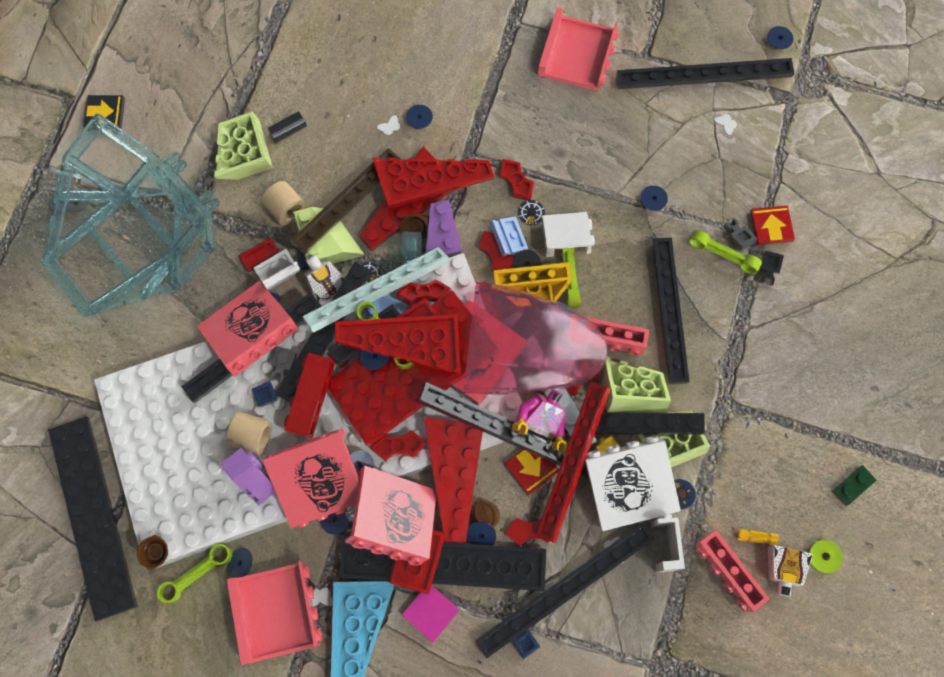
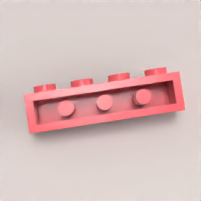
M572 315L567 338L573 344L581 345L583 343L593 348L603 347L608 348L612 352L623 351L628 352L632 356L643 355L647 347L649 329Z
M717 530L710 532L695 544L697 546V553L701 558L707 559L710 563L709 568L714 575L720 576L727 592L733 593L737 599L736 603L741 610L754 612L770 600Z

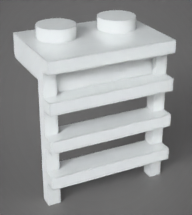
M287 249L254 267L267 290L272 289L300 272L297 262L293 261Z

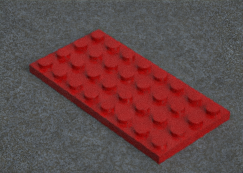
M453 290L432 304L431 307L437 315L457 314L461 375L415 363L409 369H401L396 365L392 357H389L387 363L380 369L370 370L361 364L359 357L331 377L328 387L329 392L367 447L424 407V405L417 402L422 387L426 382L446 391L499 352L498 348ZM397 359L398 363L404 365L409 363L407 361Z

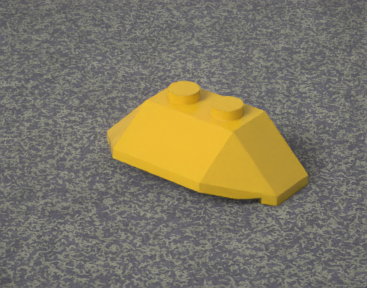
M569 263L493 271L496 290L516 308L555 304L572 282Z

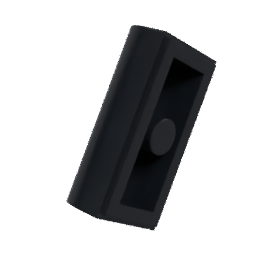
M296 112L268 127V131L276 144L307 127V124L301 113Z

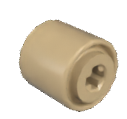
M279 181L271 185L261 199L262 205L281 225H289L296 221L294 211L306 208V202L285 181Z
M242 412L236 413L227 427V446L237 450L242 448L245 452L250 451L252 454L262 455L270 440L272 432L271 420Z

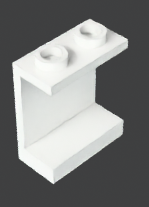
M587 212L543 215L542 231L546 257H553L554 249L586 247L587 254L591 253V248L595 245L594 235L590 233V230H592V220L588 219Z
M671 514L660 515L650 524L651 527L667 526L671 561L655 564L656 573L685 569L679 519L672 518Z

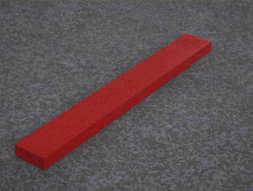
M593 382L589 384L536 533L537 536L552 543L557 541L611 390L608 387Z

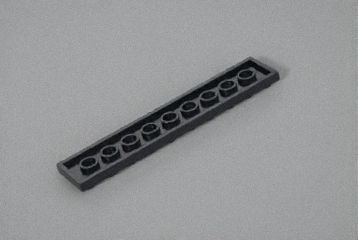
M86 416L48 429L94 620L98 622L137 608L138 605L90 418Z
M343 536L339 578L390 581L395 563L394 559H391L389 555L374 554L369 549L354 548L352 544L345 542V539L349 536ZM443 542L432 584L545 591L546 549Z

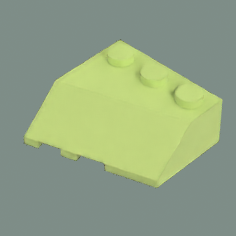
M253 112L218 124V154L215 161L217 163L214 173L215 179L240 180L273 168L260 121Z
M309 207L294 211L299 231L324 208ZM340 221L305 256L308 259L316 255L320 263L328 260L331 264L364 256V253Z
M603 356L601 385L611 389L605 404L607 413L667 412L671 399L662 372L642 366L635 368L628 366V362L620 361L618 363L611 361L608 356Z
M685 411V412H671V413H693V412H692V411ZM634 434L635 440L638 442L646 441V438L651 436H658V438L660 437L665 440L671 468L706 454L710 448L705 435Z

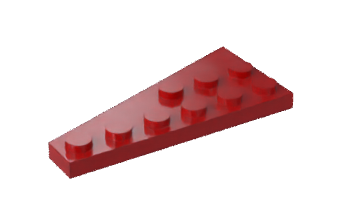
M424 146L415 157L435 159ZM450 192L388 209L385 200L361 233V239L371 251L375 250L401 230V223L405 217L411 214L421 215L430 208L432 203H437Z
M372 157L388 209L494 179V173L489 160L466 159V161H454V159H447V161L425 158L396 160V158L379 159V157Z
M457 314L335 322L337 344L461 375Z
M423 416L443 533H446L444 542L465 544L483 432L460 421Z

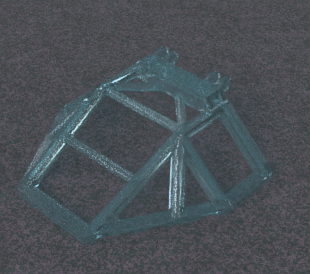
M97 113L63 155L62 163H64L62 175L59 174L53 204H56L54 216L51 215L48 229L51 230L46 254H43L41 261L83 316H92L180 290L216 249L211 214L220 204L219 199L214 198L205 205L204 203L212 198V191L206 190L198 197L178 173L184 170L187 163L185 160L177 162L180 158L178 152L171 153L164 160L107 118ZM101 131L144 160V163L123 188L80 160V157ZM73 171H77L103 190H70ZM150 175L161 189H138V187ZM168 196L174 203V242L136 197ZM128 200L170 249V251L135 274L128 269L95 229V227ZM67 202H107L65 238H60ZM183 214L192 225L181 237ZM88 233L91 234L127 278L91 302L57 261L58 258ZM200 234V248L181 269L180 256ZM168 273L169 282L160 284V282ZM152 277L143 290L126 294Z

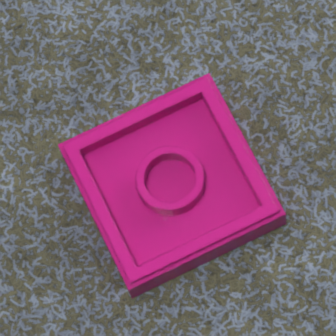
M431 586L430 593L420 592L402 616L433 643L460 610L435 587Z

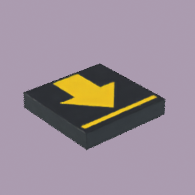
M88 95L84 128L86 130H122L125 97L123 95Z

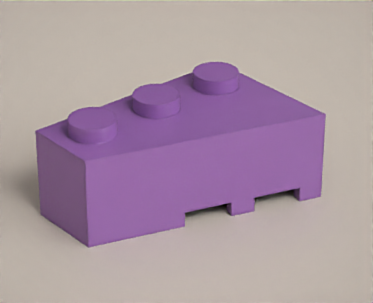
M446 200L432 203L430 206L426 253L439 247L448 258L462 254V248L450 202Z
M240 448L220 464L231 480L243 491L246 489L247 495L253 498L258 506L275 493L270 478L263 471L265 468L264 464L250 451L245 452Z

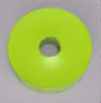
M820 540L813 543L808 549L807 553L813 554L810 566L819 573L835 572L842 564V552L832 541ZM823 553L827 555V560L822 558Z

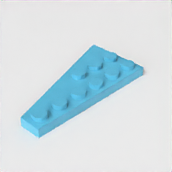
M389 581L333 582L331 677L365 676L395 586L390 584Z

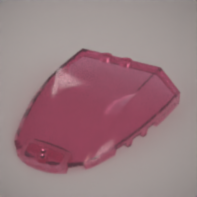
M476 281L464 393L507 395L509 392H521L522 394L538 390L545 392L553 388L564 389L588 382L597 373L599 374L606 361L607 345L601 331L593 322L562 305L535 294L506 286Z

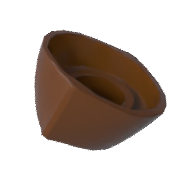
M411 214L405 217L401 223L402 235L413 241L424 239L428 234L429 216Z
M478 499L470 512L471 522H486L495 528L500 520L498 507L493 502Z
M159 535L145 538L137 548V560L143 567L153 571L166 561L168 556L167 543Z

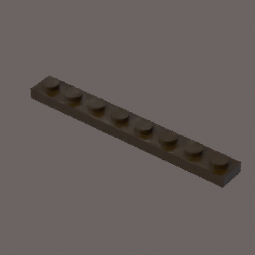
M389 148L379 156V159L396 158V160H402ZM374 163L370 164L291 239V243L303 254L312 249L380 183Z

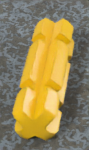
M745 529L738 530L737 537L740 541L748 540L749 542L768 543L770 545H777L779 541V536L775 533L767 534V532L751 530L748 532Z

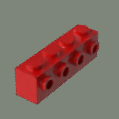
M308 353L307 357L304 358L302 362L303 371L296 382V394L290 401L291 410L284 420V431L313 439L336 364L334 360Z

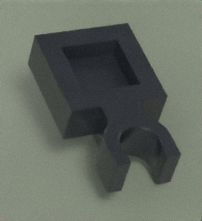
M769 251L764 252L760 270L765 271V274L761 277L760 283L763 284L765 278L768 277L771 280L770 286L774 285V273H780L784 255Z

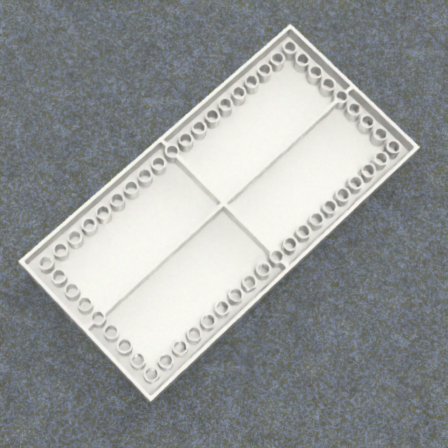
M464 253L448 258L449 263L411 282L414 284H426L436 279L449 286L462 303L466 304L470 300L486 312ZM404 286L394 290L386 296L397 299L396 293ZM333 298L319 303L324 306L330 303ZM428 301L430 305L435 303L432 301ZM357 311L348 314L344 321L359 320ZM306 323L299 326V330L237 376H231L195 404L181 386L220 359L207 341L94 379L138 546L145 538L153 535H159L168 545L167 559L158 568L209 550L216 544H226L287 521L276 492L258 506L254 499L247 495V490L243 491L239 488L220 464L237 451V449L227 446L226 431L229 422L238 412L271 420L272 432L267 448L262 455H255L262 463V460L269 454L311 439L284 431V420L291 410L289 402L277 396L278 401L259 408L252 388L271 381V373L276 369L271 366L277 347L295 351L297 359L312 334ZM334 336L333 340L331 341L329 347H331L332 345H334V344L336 343V338H335V336ZM326 350L323 357L330 358L327 355V353L329 352L328 350ZM360 352L356 354L342 369H344L346 366H348L353 361L358 359L360 356ZM335 364L332 377L342 370L337 364ZM509 368L480 404V407L511 421L518 422L516 416L522 401ZM285 371V377L287 376L289 371ZM281 375L275 376L274 381H271L275 393L281 386L279 382ZM451 386L446 390L449 393H452L460 398L472 402L470 398H468L454 386ZM327 390L313 438L343 428L346 434L343 439L349 454L358 450L365 451L372 456L374 469L404 479L432 468L423 416L458 420L429 407H422L389 431L387 435L400 437L412 430L425 440L427 445L415 459L407 455H396L385 462L370 449L372 445L369 447L365 445L334 397ZM483 432L480 451L505 441ZM264 468L263 471H264V472L267 474V476L269 477L266 468Z

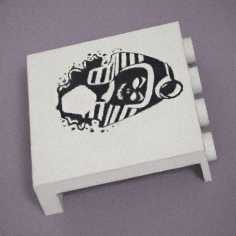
M658 436L647 437L646 441L643 442L631 441L626 443L627 446H611L607 448V451H591L587 454L585 463L598 514L597 522L602 531L681 511L665 440L660 437L658 438Z

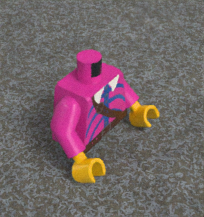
M552 389L547 397L537 393L532 398L521 403L518 415L516 416L518 422L513 423L512 429L519 431V435L526 434L528 429L549 439L553 440L556 438V441L552 443V449L559 450L560 444V452H565L567 443L562 440L565 429V410L558 403L562 394Z

